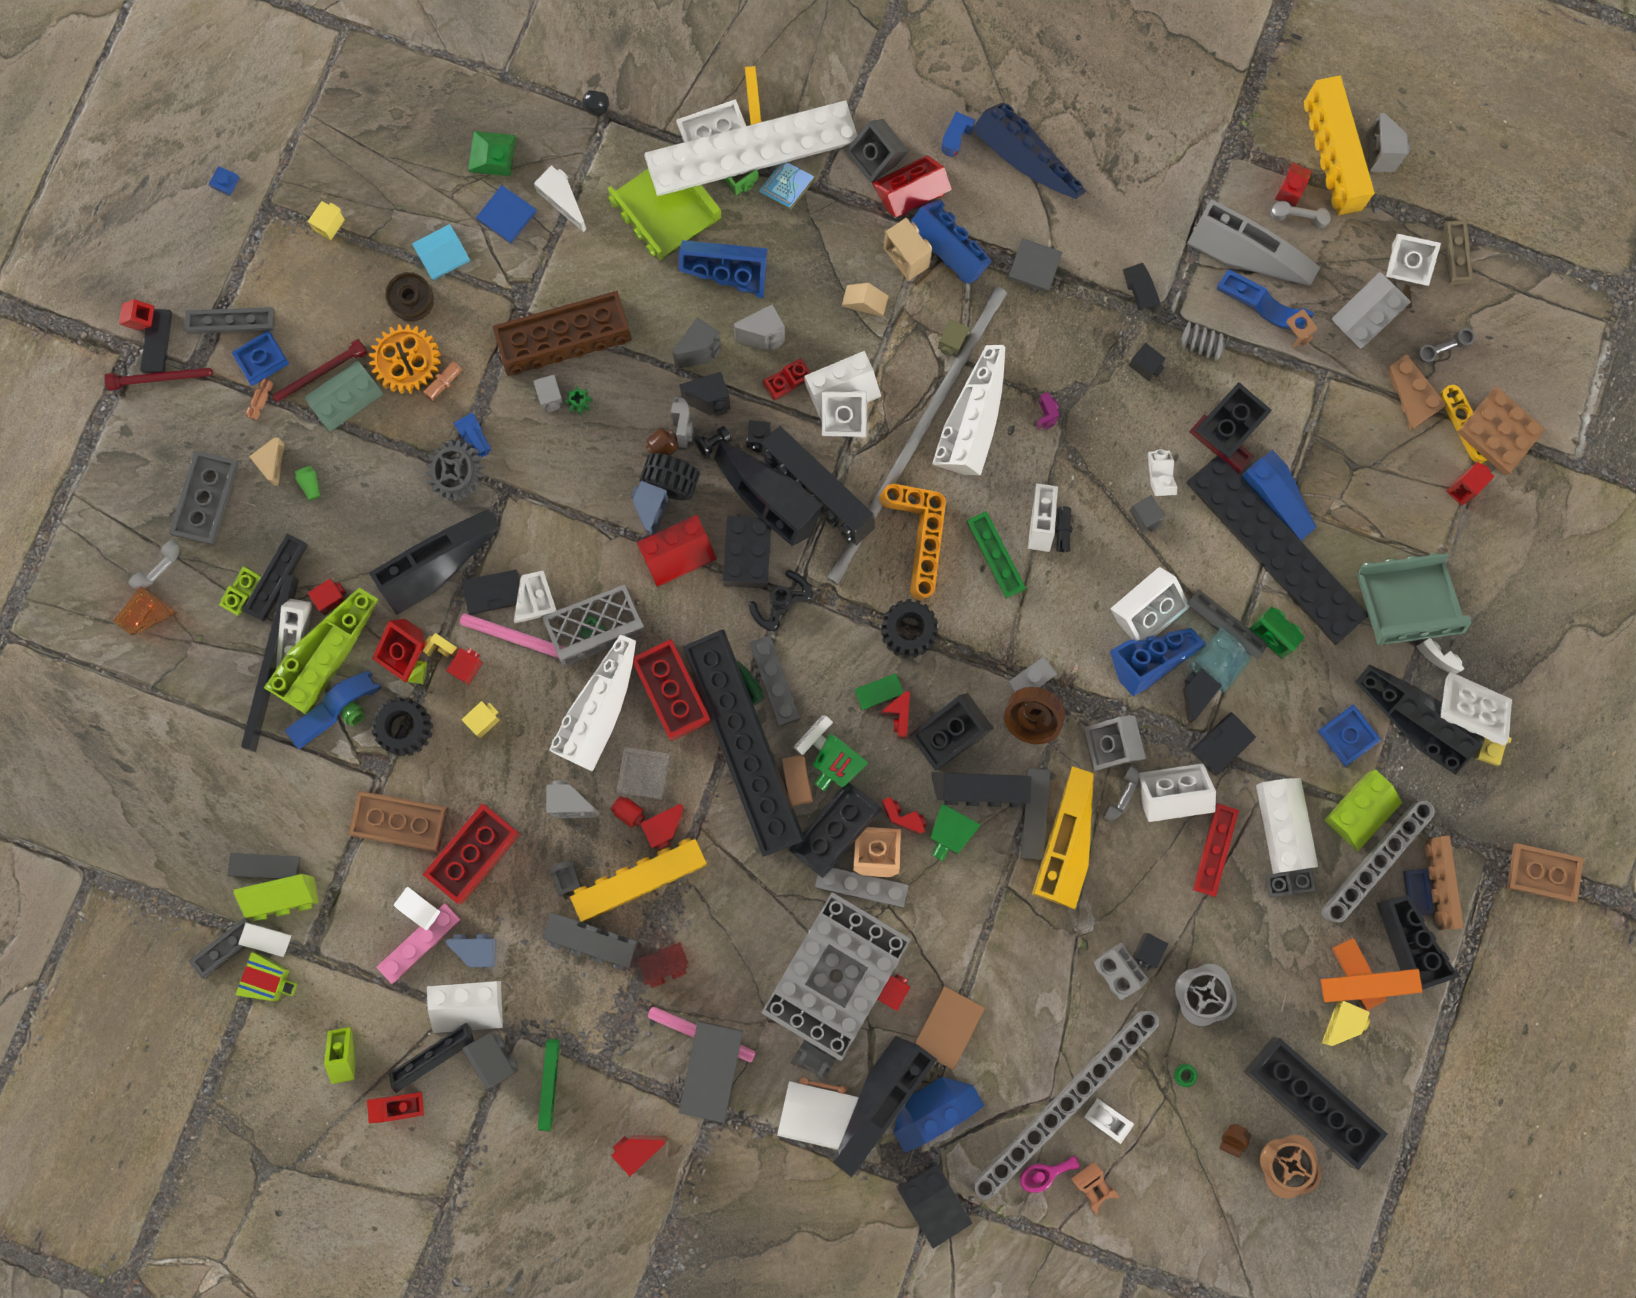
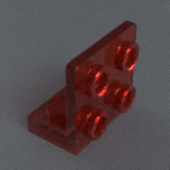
M681 942L637 959L645 978L643 983L644 985H650L651 988L666 983L665 978L672 976L673 979H677L686 975V970L690 968Z

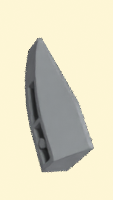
M1212 199L1186 244L1225 265L1306 286H1311L1320 269V266L1279 236Z

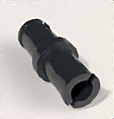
M1063 506L1062 510V507H1058L1057 526L1055 527V532L1057 533L1056 551L1065 553L1066 549V552H1070V533L1073 532L1071 508Z

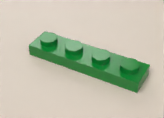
M987 511L968 519L966 523L1005 600L1025 591L1026 587Z

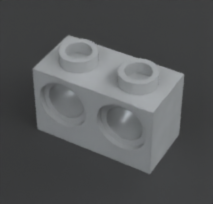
M1122 942L1100 955L1093 962L1098 973L1105 978L1112 993L1118 996L1120 1001L1142 988L1149 980ZM1109 959L1113 960L1116 966H1113ZM1123 978L1126 979L1130 985L1125 984Z

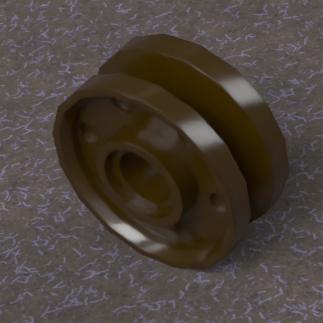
M404 272L398 274L390 280L386 287L385 298L388 306L398 318L404 321L415 322L421 320L430 313L434 306V295L431 287L422 276L416 273ZM414 294L411 300H405L407 295Z

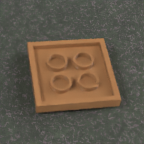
M1496 386L1489 392L1457 433L1507 476L1513 471L1545 429Z

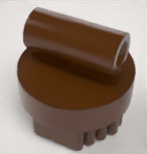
M1238 1124L1230 1125L1222 1136L1223 1141L1220 1145V1150L1240 1158L1242 1152H1245L1249 1146L1251 1134L1246 1128Z

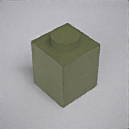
M950 319L941 336L938 349L947 356L957 357L970 327Z

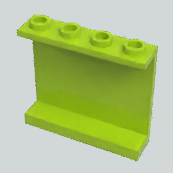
M646 169L616 191L612 186L608 188L610 204L614 208H619L624 222L627 225L631 224L633 226L635 236L640 241L644 240L649 254L652 257L656 256L659 261L680 248L682 240L690 241L722 218L721 209L702 185L657 196L649 169Z

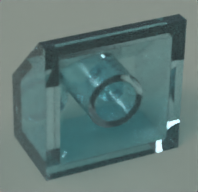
M1221 627L1214 633L1189 666L1196 672L1200 669L1205 671L1222 685L1220 691L1225 693L1251 661V657L1242 644Z

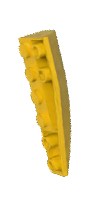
M1072 766L1031 895L1075 910L1089 866L1094 773Z

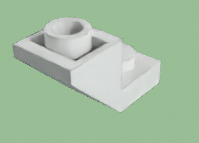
M1159 449L1148 452L1150 483L1154 495H1177V485L1173 478L1174 460L1170 450Z

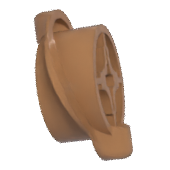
M1289 1135L1282 1139L1270 1141L1262 1149L1260 1164L1267 1186L1276 1196L1293 1198L1300 1194L1309 1193L1319 1185L1322 1175L1321 1167L1316 1157L1315 1148L1307 1138L1301 1135ZM1286 1146L1295 1147L1294 1152L1288 1158L1277 1155L1278 1151ZM1302 1152L1309 1163L1308 1172L1300 1164ZM1273 1161L1281 1167L1280 1181L1274 1175ZM1294 1161L1293 1166L1299 1171L1288 1172L1289 1167L1283 1162ZM1294 1175L1305 1178L1298 1186H1286L1287 1182Z

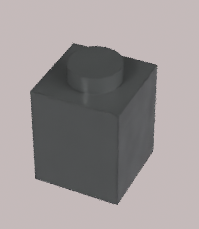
M1152 495L1134 504L1129 510L1143 533L1147 530L1153 532L1162 526L1161 522L1165 518Z

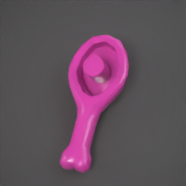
M1071 1156L1067 1161L1054 1166L1037 1163L1027 1167L1020 1176V1186L1025 1191L1031 1193L1046 1190L1057 1175L1068 1170L1079 1169L1080 1164L1077 1162V1157Z

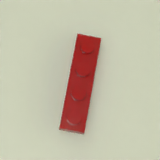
M1216 804L1192 891L1216 897L1239 813L1238 809Z

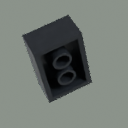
M727 516L723 571L724 586L768 589L772 529L760 518Z

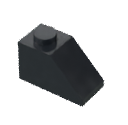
M1202 669L1196 673L1192 671L1184 681L1187 683L1183 689L1186 715L1190 723L1197 719L1222 687L1219 682Z

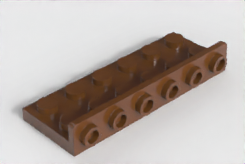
M618 291L493 326L507 376L518 375L524 371L539 369L545 365L560 363L573 357H582L587 353L603 351L608 347L623 345L632 341Z

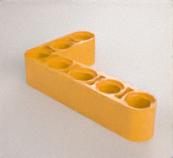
M890 484L879 494L881 505L890 509L920 514L910 594L915 600L922 601L931 596L935 591L946 500L939 492ZM887 492H892L895 500H890ZM908 496H913L916 504L910 503ZM930 499L936 502L937 508H933L930 505ZM927 521H931L934 524V530L927 526ZM924 542L931 544V551L925 549ZM922 563L928 565L929 572H924L922 570ZM919 584L925 586L926 594L919 591Z

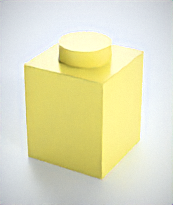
M321 201L308 220V223L313 231L332 240L345 219L339 207L333 203L328 205Z
M482 701L461 719L479 738H482L500 721L496 716L499 712L492 704L489 703L486 706Z

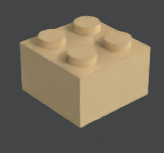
M905 218L885 231L883 249L907 281H910L929 268L932 247L928 240H923L919 235V229L915 223H910Z

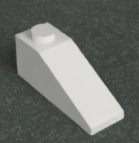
M551 165L534 183L536 192L584 232L586 230L585 223L568 183V176L561 169L556 170Z
M1036 483L1028 549L1050 552L1055 533L1057 486Z
M290 598L281 606L276 669L289 650L308 634L312 602Z

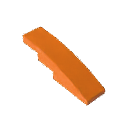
M1419 969L1320 979L1324 1002L1423 993Z

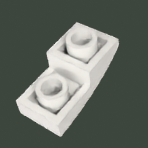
M1431 638L1416 646L1429 661L1448 673L1456 674L1465 669L1458 655L1453 654L1452 651L1442 654L1440 645L1436 641H1432Z
M406 887L394 904L397 909L426 931L441 912L409 887Z

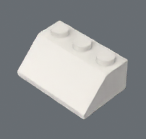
M865 351L804 376V384L821 422L822 392H867V403L881 397L873 368Z
M1159 567L1110 609L1117 623L1131 639L1139 641L1146 639L1148 636L1154 635L1156 637L1184 613L1190 605L1187 604L1188 601L1177 578Z
M1203 763L1139 773L1138 783L1142 806L1148 822L1215 812L1216 790Z
M501 981L427 986L428 1014L433 1033L453 1032L466 1023L472 1030L503 1028Z

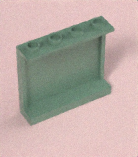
M1432 553L1423 557L1411 556L1402 560L1389 559L1385 562H1368L1361 565L1357 579L1378 645L1466 633L1471 625L1469 615L1463 616L1445 563L1449 557L1448 553Z

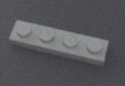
M832 868L824 878H821L819 875L817 876L815 888L904 907L908 885Z

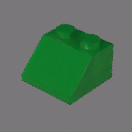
M1272 606L1249 628L1265 641L1268 647L1281 659L1292 653L1305 637L1302 634V630L1296 624H1291L1285 619V614L1280 609L1273 608Z

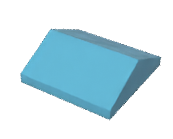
M450 224L412 243L432 281L470 261Z

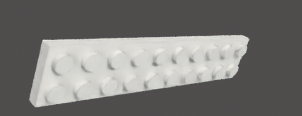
M845 100L649 151L644 154L656 194L661 196L725 179L729 176L732 177L849 146L858 135L847 101Z

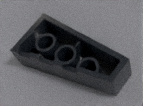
M1409 895L1397 896L1376 903L1400 971L1419 969L1422 990L1461 977L1458 971L1453 969L1445 951L1443 952L1437 944V938L1425 925L1424 918Z

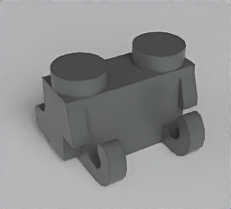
M804 1039L791 1064L802 1065L815 1073L819 1080L823 1082L836 1058L825 1051L824 1053L819 1051L815 1045Z

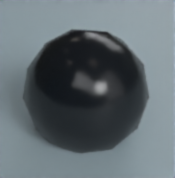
M588 90L584 94L582 100L583 107L590 115L599 116L608 110L609 98L606 93Z

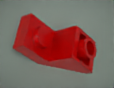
M891 797L882 800V805L890 823L919 835L926 832L924 828L927 827V824L922 814L918 815L917 811L899 817L898 814L902 812L897 800L892 801Z

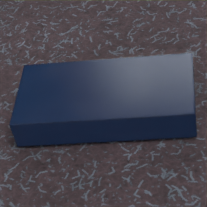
M1428 869L1403 871L1406 895L1410 896L1421 915L1435 914Z

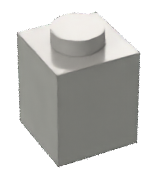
M555 375L533 381L543 411H556L560 406L564 405Z

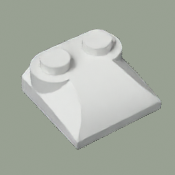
M1397 234L1396 239L1392 243V253L1386 277L1429 286L1441 243Z
M822 392V436L866 437L867 392Z

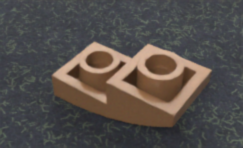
M805 755L783 758L787 792L792 806L813 802Z

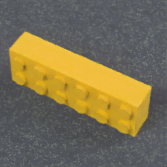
M1341 75L1316 80L1304 100V109L1310 117L1309 126L1311 131H1314L1315 147L1321 156L1320 165L1326 173V186L1331 191L1332 207L1336 209L1337 216L1362 211L1375 192Z

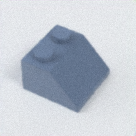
M641 481L639 487L635 486L631 498L644 530L649 537L656 534L669 499L665 489Z

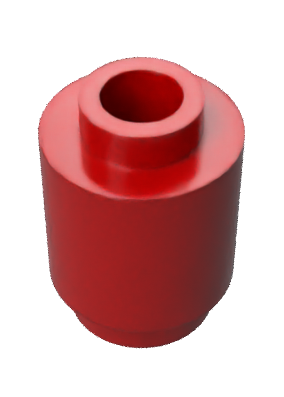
M620 796L611 807L614 816L630 828L638 827L645 819L643 814L645 810L628 797Z

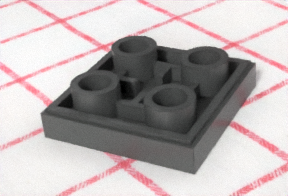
M1022 238L1008 279L1048 293L1063 252Z

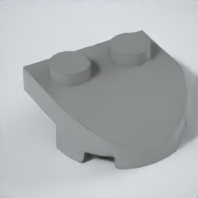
M675 397L671 415L673 424L678 426L676 433L678 445L681 448H688V443L692 442L694 437L689 407L685 399Z

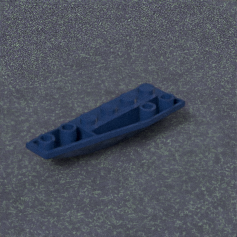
M1002 102L986 109L971 129L1000 157L1036 182L1075 199L1086 193L1081 182L1070 173L1029 126L1028 121L1014 113V109L1009 104Z

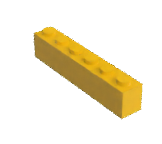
M691 838L684 839L678 842L679 847L670 850V847L657 852L658 856L651 860L649 857H645L637 861V866L631 869L626 866L617 870L616 876L608 879L607 876H604L594 881L596 885L588 889L585 885L574 890L575 895L570 896V899L580 921L584 923L707 866L697 840L691 841Z

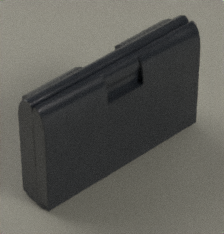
M517 570L462 580L469 615L516 606L520 584Z
M1230 712L1191 751L1217 776L1256 739V736L1234 713Z

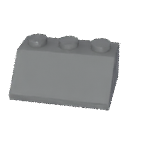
M1379 272L1331 319L1362 349L1406 308L1411 301Z
M555 780L553 785H546V813L555 819L600 818V812L567 781Z

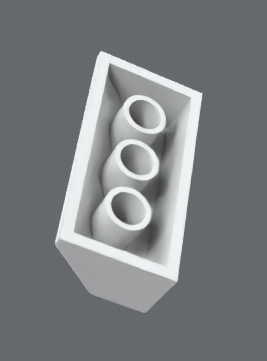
M1301 778L1280 779L1257 784V794L1273 874L1318 867Z

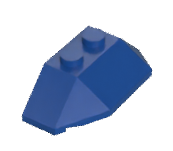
M940 1077L912 1094L897 1116L893 1133L906 1153L930 1142L967 1120L985 1105L973 1085Z

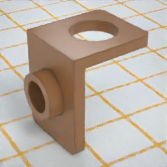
M1304 309L1286 321L1298 337L1297 341L1292 345L1293 349L1301 344L1305 346L1314 339L1312 335L1317 331L1318 327ZM1297 318L1306 320L1307 326L1305 329L1296 327L1295 320Z

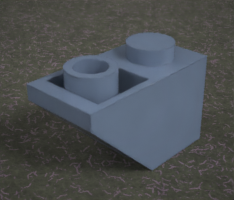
M477 934L476 939H467V935H453V939H446V944L468 967H496V939H490V934Z

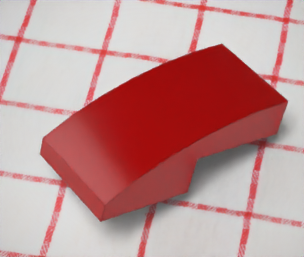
M802 358L784 366L782 371L764 379L762 384L773 401L802 385L804 383V376L811 372Z

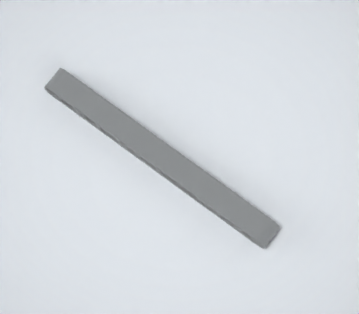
M1146 1010L1138 1012L982 1171L973 1182V1190L978 1197L985 1200L992 1198L1157 1029L1159 1018L1154 1012ZM1148 1014L1152 1019V1023L1149 1027L1145 1028L1142 1025V1018ZM1129 1031H1133L1136 1035V1040L1132 1044L1127 1043L1125 1038ZM1116 1047L1120 1051V1056L1117 1060L1113 1061L1109 1053L1112 1048ZM1097 1064H1101L1104 1068V1073L1100 1077H1096L1093 1073V1068ZM1084 1080L1088 1085V1089L1084 1093H1079L1077 1084ZM1065 1097H1069L1072 1102L1068 1110L1061 1108V1101ZM1048 1114H1053L1056 1119L1055 1123L1048 1127L1045 1125L1044 1119ZM1031 1131H1038L1039 1140L1036 1143L1028 1141V1134ZM1019 1147L1023 1150V1156L1019 1160H1014L1011 1153L1013 1149ZM1003 1164L1007 1168L1006 1174L1001 1177L996 1176L995 1168ZM987 1181L990 1183V1190L984 1194L980 1193L978 1190L979 1184Z

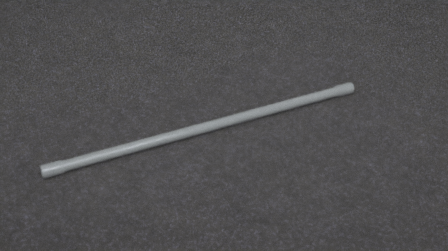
M996 287L983 313L871 503L869 510L874 514V520L882 508L879 494L888 485L896 484L995 311L998 310L1007 295L1003 288ZM852 541L848 543L840 559L835 563L828 575L827 580L836 585L840 583L862 541L857 546Z

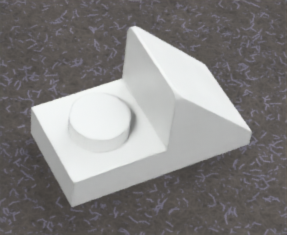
M1098 1098L1085 1115L1088 1121L1120 1144L1134 1126L1132 1122Z

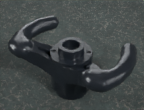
M787 570L785 575L796 581L802 587V591H790L782 586H777L775 590L771 591L770 603L772 608L769 620H765L761 616L755 601L749 602L750 613L762 628L767 631L777 629L780 616L793 604L811 600L813 597L811 586L799 573Z

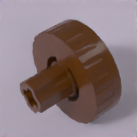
M1025 687L1017 690L1009 699L1004 713L1005 725L1010 733L1017 739L1029 744H1045L1053 741L1060 734L1065 719V708L1060 699L1054 693L1040 687Z

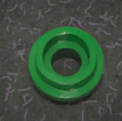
M1181 1064L1174 1071V1079L1182 1087H1191L1197 1081V1071L1192 1065ZM1184 1071L1189 1073V1077L1186 1080H1183L1181 1076Z

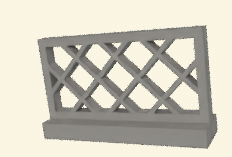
M625 584L542 616L562 668L611 649L620 635L633 640L645 635L644 626ZM624 593L625 600L623 605L611 602L614 595ZM601 602L606 604L602 613L591 610L594 603ZM609 606L620 609L616 619L605 615ZM580 610L585 612L581 622L570 618L573 611ZM624 611L633 614L635 619L628 623L619 621ZM588 614L599 617L595 627L584 623ZM556 618L564 620L560 630L551 627L549 621ZM603 619L614 623L611 630L603 631L599 629ZM568 622L578 625L575 635L563 632ZM582 627L593 631L590 638L584 640L578 637ZM561 636L572 639L569 646L562 649L559 648L558 642Z

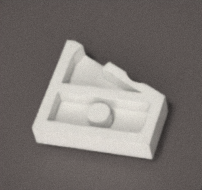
M544 571L522 575L514 623L540 618L557 611Z

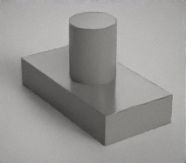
M1042 657L1011 679L1008 685L1014 693L1025 687H1041L1055 677L1057 673L1046 658Z

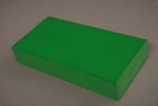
M896 673L854 689L862 711L897 698L904 693Z

